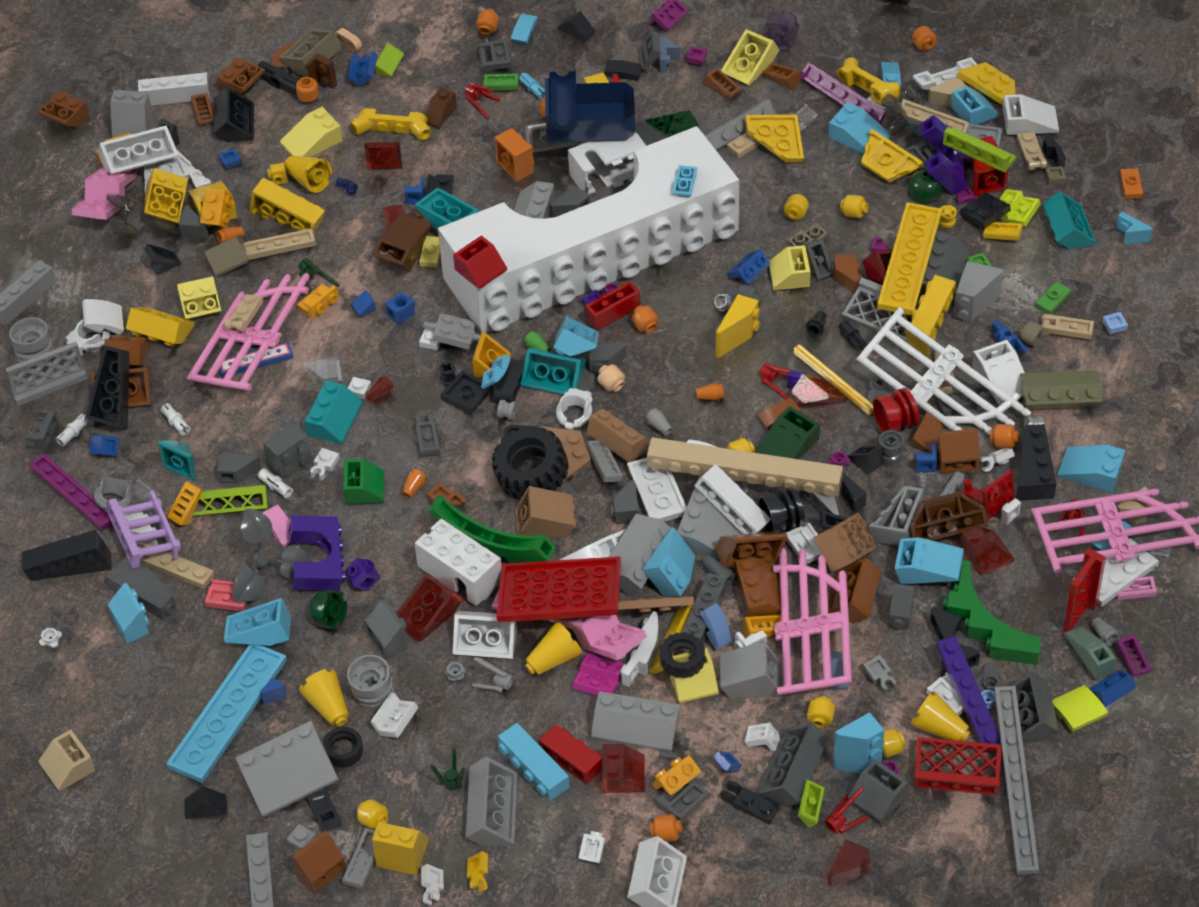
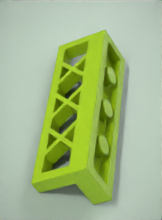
M948 127L944 131V145L1002 172H1006L1016 160L1015 155L956 128L951 129Z
M267 484L202 491L199 500L201 499L207 505L202 511H194L193 516L245 511V509L268 508ZM262 493L263 505H254L249 501L254 494ZM234 496H241L245 500L241 507H235L230 503ZM215 498H221L226 502L222 509H216L211 505Z

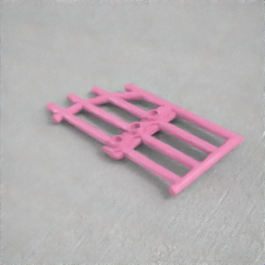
M305 273L297 286H287L291 276L286 274L278 287L268 290L270 280L265 279L257 293L253 295L262 296L263 298L272 296L255 326L246 328L245 331H238L236 328L232 330L225 328L226 319L231 317L245 296L244 292H239L189 373L187 380L250 391L252 385L248 381L268 347L274 348L279 343L281 333H278V330L300 294L308 293V287L304 286L309 280V274ZM291 294L271 330H261L281 295ZM219 339L228 340L207 376L197 375ZM243 342L242 348L224 378H215L216 373L234 343ZM251 345H261L240 382L232 381V377Z
M1158 489L1141 490L1031 509L1055 573L1062 571L1060 565L1083 562L1084 553L1057 558L1054 548L1108 540L1111 549L1095 552L1106 558L1115 557L1116 562L1135 559L1134 553L1191 543L1194 544L1196 549H1199V534H1196L1191 527L1192 525L1199 524V516L1185 519L1175 511L1188 508V502L1182 501L1165 504L1151 498L1159 495ZM1136 499L1151 506L1118 512L1115 503ZM1095 506L1098 513L1096 516L1048 524L1044 523L1042 517L1043 514ZM1163 512L1174 519V521L1124 529L1121 519ZM1102 523L1105 531L1051 541L1048 531ZM1180 527H1183L1188 535L1131 545L1128 536Z
M782 548L779 554V565H773L774 573H780L781 622L775 623L776 641L782 640L784 686L777 687L778 695L852 683L845 571L839 572V582L828 575L826 560L823 555H820L818 558L819 570L807 566L806 551L804 549L799 550V565L787 564V551L785 548ZM788 572H799L801 618L789 621ZM807 574L819 578L821 614L818 616L809 617ZM827 584L840 595V612H828ZM841 630L844 676L832 678L829 632ZM821 633L823 679L812 681L810 635ZM802 636L803 683L792 685L790 639Z

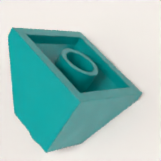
M176 440L160 441L158 445L163 467L196 481L197 476L190 447Z

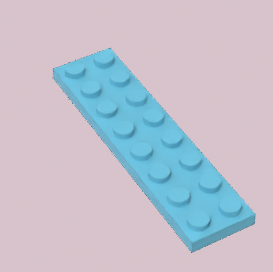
M249 644L166 763L167 768L203 783L261 699L260 690L277 676L287 661L286 655L262 645Z

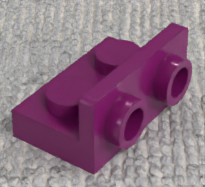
M666 0L662 4L661 10L656 9L652 13V19L649 23L652 25L656 22L668 32L689 10L679 0Z

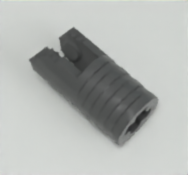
M709 555L703 557L702 562L710 573L727 578V587L735 582L737 577L729 567H723L720 560L716 557L714 558Z

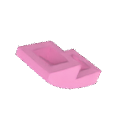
M277 504L263 512L270 519L273 527V536L284 548L291 544L289 542L290 520Z

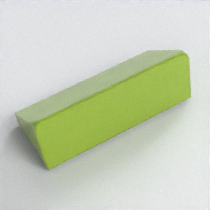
M387 43L376 62V74L392 77L404 53Z
M806 779L798 817L807 827L812 828L818 823L825 788Z

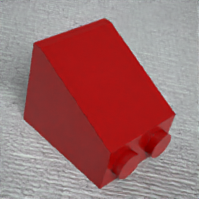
M992 135L980 138V140L999 148ZM973 158L972 191L975 197H979L985 192L990 194L1006 189L1009 168L1006 172H1002Z

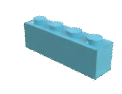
M518 723L498 735L497 747L500 753L510 759L514 768H519L523 772L525 779L536 786L541 796L545 795L551 801L570 788L569 776Z

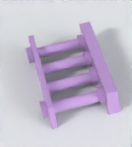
M150 491L149 502L125 507L119 506L116 498L108 500V515L132 569L140 567V559L146 555L170 551L173 559H178V551L181 549L178 539H175L162 510L161 500L156 497L154 491ZM151 509L154 515L130 521L124 517L125 514ZM157 523L160 528L159 530L134 534L130 531V528ZM164 537L166 542L165 544L146 548L137 547L136 544L140 541Z

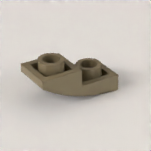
M815 223L805 232L801 229L788 242L792 246H800L813 240L823 239L824 241L829 235L818 223Z

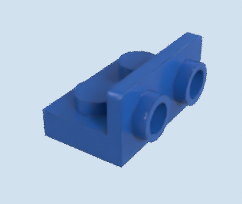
M371 51L360 58L354 53L351 56L347 78L358 87L371 80L374 75L378 54Z
M761 249L748 253L726 275L730 280L741 278L745 284H749L770 265V262Z

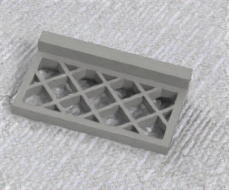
M861 278L859 287L843 311L842 317L879 332L882 328L881 324L886 323L892 316L890 311L875 309L873 304L879 300L882 285ZM860 294L868 296L869 300L859 302L858 297ZM919 300L917 301V305H916V309H917V310H918V308H919V306H920V305H919ZM871 304L873 310L863 313L861 307ZM858 308L860 314L857 315L849 314L850 310ZM887 311L889 317L879 320L878 313ZM902 314V317L906 320L907 316H911L907 314ZM875 315L876 321L868 322L865 317ZM894 324L890 331L907 342V336L905 337L898 333L899 330L905 328Z
M77 342L5 368L11 387V394L18 406L88 379ZM75 350L71 356L66 355L68 351ZM57 357L53 363L48 362L50 358ZM62 359L67 360L64 365H59ZM39 364L35 370L31 369L32 365ZM44 366L49 367L46 372L41 371ZM16 371H21L18 376L12 375ZM26 373H31L28 379L23 378Z

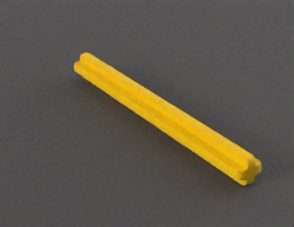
M798 344L794 347L795 355L866 414H873V406L870 401L802 345Z

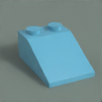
M849 102L829 122L828 138L865 154V147L869 141L871 129L888 140L892 135L865 110Z
M1110 445L1067 447L1057 473V478L1113 493L1123 466L1126 450Z
M672 527L644 566L643 571L664 597L681 596L691 581L695 554L676 529Z
M280 598L227 616L224 633L225 643L271 646L289 640L291 614L283 599Z

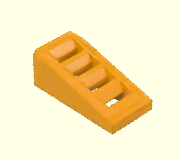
M186 481L167 518L179 525H189L203 490ZM188 491H191L194 495L188 494Z
M781 615L744 617L741 628L745 639L751 634H756L762 630L767 637L776 635L774 623L781 622Z

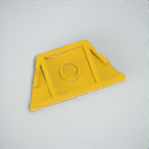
M986 62L960 69L956 75L1001 105H1003L1004 95H1015V80Z
M873 129L870 130L869 141L866 143L865 154L861 161L862 166L888 183L924 166L923 161Z

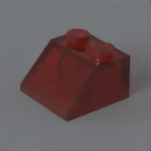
M603 744V793L645 792V755L625 744Z

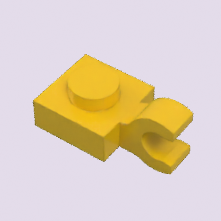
M481 851L467 859V878L471 879V889L478 886L480 893L487 890V882L483 875L488 873V854Z

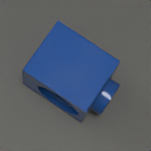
M401 292L385 302L386 315L399 325L415 315V302L411 297Z

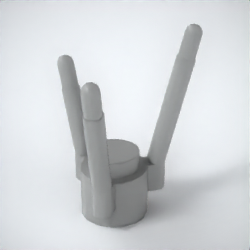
M474 657V661L496 673L493 680L496 686L473 683L472 687L495 690L502 693L503 689L507 691L510 689L514 680L513 675L498 669L480 657Z

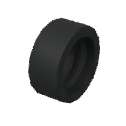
M337 727L331 730L323 740L333 766L340 768L349 767L356 764L362 757V738L353 728ZM350 740L355 743V748L347 754L339 755L331 751L332 745L337 741Z

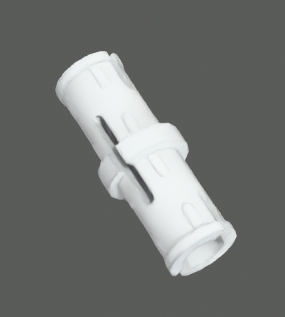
M169 403L165 404L168 410L163 405L160 411L168 419L169 424L175 427L182 436L186 435L183 430L188 434L191 427L183 420L182 415L176 412Z
M80 414L72 423H68L66 429L55 438L60 446L64 447L74 436L77 437L80 434L81 429L90 422L89 419H85L86 415Z
M265 468L258 473V478L265 482L272 491H277L286 499L292 495L293 489L282 482L279 476H274Z

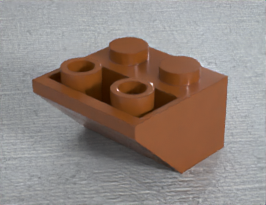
M237 57L217 76L219 92L227 86L241 94L265 72V69Z
M57 91L38 111L39 115L73 127H80L89 118L86 101L61 91Z
M123 334L111 335V338L104 341L106 346L130 351L129 364L138 366L144 365L152 341H146V337L135 336V338L129 337L128 339V335Z
M977 428L938 433L936 457L941 475L957 471L969 472L979 470L980 452Z
M326 830L322 834L315 836L304 848L298 849L293 856L297 879L312 894L318 892L346 869L344 856Z

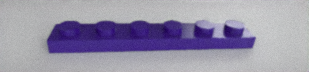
M956 636L937 641L936 647L978 743L1001 745L1000 735Z

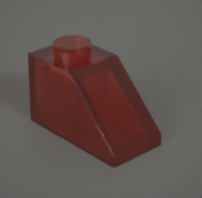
M402 204L383 207L387 228L400 213H403Z
M845 840L828 873V884L832 886L859 878L863 870L867 871L870 866L869 849Z

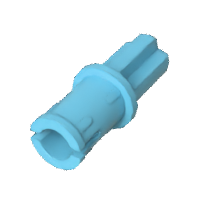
M522 73L519 80L527 87L529 92H533L542 100L545 97V89L527 73Z

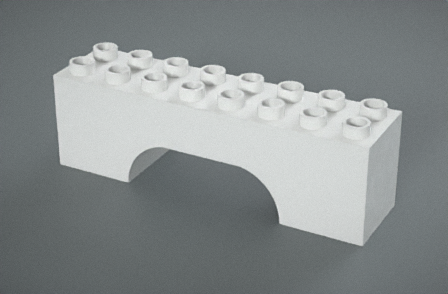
M697 126L633 151L634 181L626 189L563 215L546 219L531 218L518 214L503 202L439 227L443 279L472 322H476L475 326L480 333H488L493 330L501 331L512 322L525 317H535L544 309L559 303H570L576 296L591 290H602L608 283L623 277H634L640 270L655 264L663 265L669 262L672 257L687 251L695 252L702 248L704 244L716 239L731 237L736 231H739V179ZM679 165L697 167L696 180L691 196L673 194ZM482 235L495 246L507 266V271L481 289H478L454 269L453 254Z

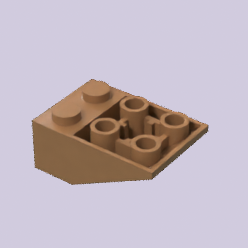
M859 513L814 536L831 572L851 564L876 548L874 539L869 534L865 521L860 517Z

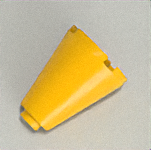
M289 156L284 163L285 171L310 192L319 193L330 182L328 178L329 175L332 176V168L325 159Z
M557 622L526 658L527 664L525 667L532 675L534 673L540 675L582 654V650L576 640L573 641L570 637L569 631L560 622Z
M330 668V672L323 669L305 679L307 683L304 687L301 684L299 691L331 726L340 727L347 722L349 717L337 673L333 668Z
M935 691L928 695L917 711V717L913 718L910 723L915 728L946 740L965 741L970 734L967 731L969 726Z

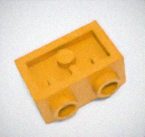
M321 284L297 304L298 310L314 320L339 299L337 287L333 285L331 288H328Z

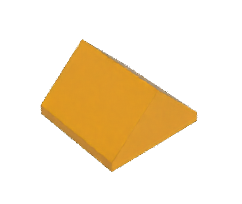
M485 332L481 333L472 360L474 376L479 379H483L484 372L492 368L494 360L504 354L510 357L511 354Z

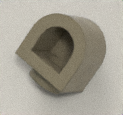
M1029 321L1026 327L1023 326L1019 332L1020 341L1036 347L1042 340L1043 326Z

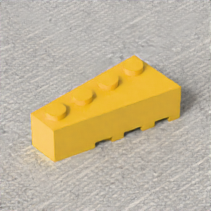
M262 178L252 191L249 213L253 215L256 213L262 214V218L276 219L282 225L286 223L291 224L292 228L300 231L312 228L314 233L323 221L325 210L305 200L303 197L295 195L288 189H284L274 182Z
M934 275L932 281L927 283L926 294L922 295L919 300L920 306L918 310L915 309L913 312L911 324L934 341L936 340L937 328H941L944 313H947L954 297L956 281ZM905 329L907 343L928 358L930 355L929 346Z

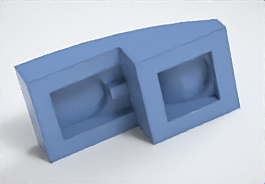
M718 603L700 612L710 630L706 635L716 650L732 641L727 621Z

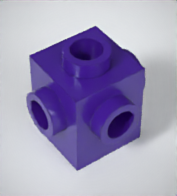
M356 558L345 571L350 583L357 589L369 591L380 578L374 563L369 559Z

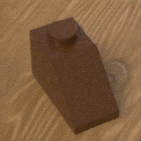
M442 87L439 88L431 98L426 113L427 125L439 129L457 108L455 92Z

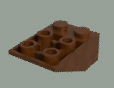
M400 213L379 238L372 255L382 263L411 272L432 223Z

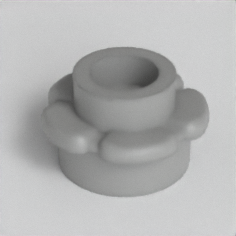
M728 294L717 295L714 299L716 308H719L720 311H726L732 304L730 301L731 297Z
M452 662L447 666L445 675L448 676L450 681L461 680L464 677L465 669L460 663Z

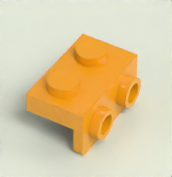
M206 188L200 223L227 228L230 221V207L233 203L232 193L222 189Z
M690 755L683 759L678 757L670 763L671 768L669 770L662 769L654 776L656 780L651 785L655 790L663 787L667 794L671 796L701 773V770Z

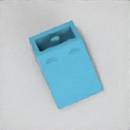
M920 537L900 539L895 564V571L900 583L915 584L959 581L964 549Z

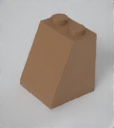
M529 486L515 508L516 535L534 536L544 534L547 538L568 537L570 532L576 527V519L574 518L575 504L573 503L572 495Z

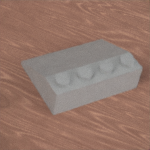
M695 487L677 532L693 553L704 556L709 555L719 559L715 548L720 537L742 535V533Z
M312 721L236 757L263 818L339 781L319 732Z

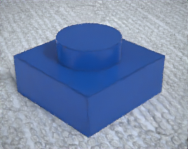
M234 148L218 154L219 160L226 170L242 164L241 157Z
M718 751L714 756L715 760L719 763L718 766L725 772H738L743 766L730 752Z

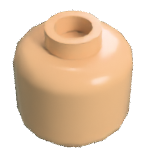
M604 365L599 369L598 382L606 391L617 392L625 385V374L616 365Z

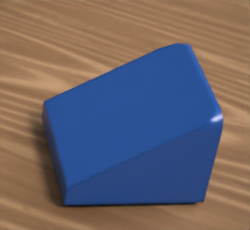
M367 290L362 292L351 303L352 308L359 317L376 310L375 301Z
M275 678L260 690L263 704L287 697L285 686Z

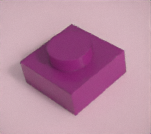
M691 46L686 56V62L702 66L707 57V49Z

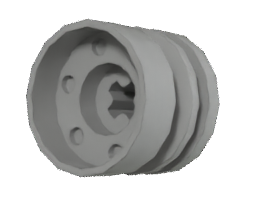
M39 318L22 319L16 322L9 331V337L19 363L54 350L48 326L45 321Z
M372 654L363 655L350 664L347 671V679L355 702L367 709L380 708L391 692L394 693V683L387 662L380 656Z

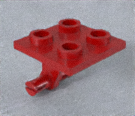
M1011 470L983 490L973 488L972 480L965 479L963 482V494L985 507L987 520L997 515L1006 503H1010L1015 499L1013 472Z

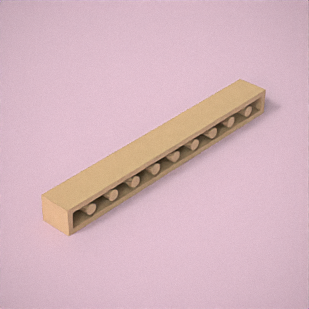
M653 437L647 453V467L703 476L716 464L732 481L761 484L769 487H793L795 490L820 493L828 496H839L843 478V466Z

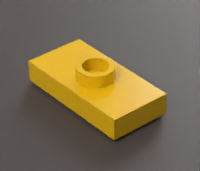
M994 222L984 229L983 237L985 239L1019 241L1023 226L1017 223Z

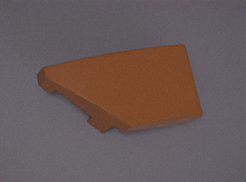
M289 43L275 51L271 65L277 68L283 66L289 70V67L280 61L279 57L294 43Z
M441 482L430 490L426 496L431 502H434L437 496L442 495L454 507L467 503V500L456 490L451 492Z

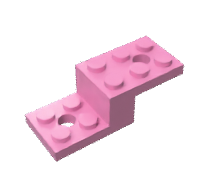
M102 167L95 173H92V175L85 179V200L72 208V215L107 220L125 206V186L137 178V171L128 170L111 175Z
M616 615L549 620L551 623L556 624L560 622L564 627L573 629L582 649L615 660L625 657L627 652L638 646L647 637L644 630L620 623Z

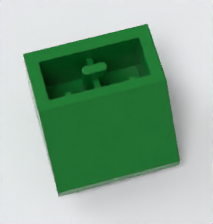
M345 459L343 487L345 503L384 502V469L365 459Z

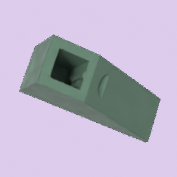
M1083 626L1064 633V636L1095 680L1113 673L1116 658L1102 640Z

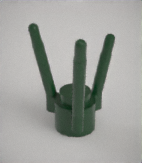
M305 258L299 263L298 267L301 270L299 275L301 277L305 273L312 277L318 272L337 287L340 286L338 282L320 270L310 259ZM307 281L305 286L308 287V292L310 294L312 292V289L309 285V282Z
M455 748L452 749V769L447 770L443 777L433 764L430 765V768L439 780V784L444 785L448 790L462 788V780L465 774V768L461 769L460 774L457 771Z

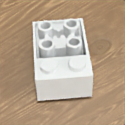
M1022 94L1004 95L1002 111L1006 135L1033 131L1035 134L1059 133L1055 106Z
M1008 340L974 351L972 367L975 371L1009 396L1018 393L1022 397L1020 374L1025 372L1017 353ZM989 390L998 405L1005 402Z

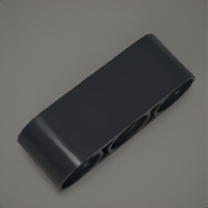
M510 358L506 372L496 385L493 397L494 402H500L501 399L506 400L508 403L515 402L521 387L525 361Z

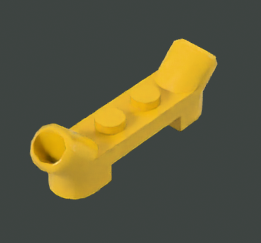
M855 58L845 59L843 67L836 71L840 82L848 87L854 84L869 92L872 101L878 104H882L886 100L900 98V84L898 82H884L860 69Z
M364 108L360 111L358 117L351 120V129L358 136L367 131L414 134L419 140L423 141L428 139L431 134V129L427 125V117L419 112H410L408 117L377 114L376 109Z

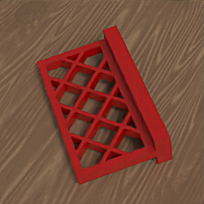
M1089 548L1084 553L1082 569L1070 585L1063 633L1073 629L1087 608L1094 611L1098 606L1106 557Z
M918 737L914 788L998 796L1001 745ZM921 744L931 745L934 750L926 754L921 749ZM948 746L952 747L955 752L947 756L941 749ZM970 748L976 754L968 758L962 751ZM987 750L997 751L996 757L992 760H989L983 753ZM938 752L944 760L936 765L930 757ZM959 754L965 762L957 767L951 759ZM979 756L986 763L980 769L972 762ZM925 761L933 767L929 771H921L919 768ZM948 763L954 770L950 773H944L940 768ZM969 765L975 772L971 775H965L961 770ZM990 767L995 772V777H986L982 772Z

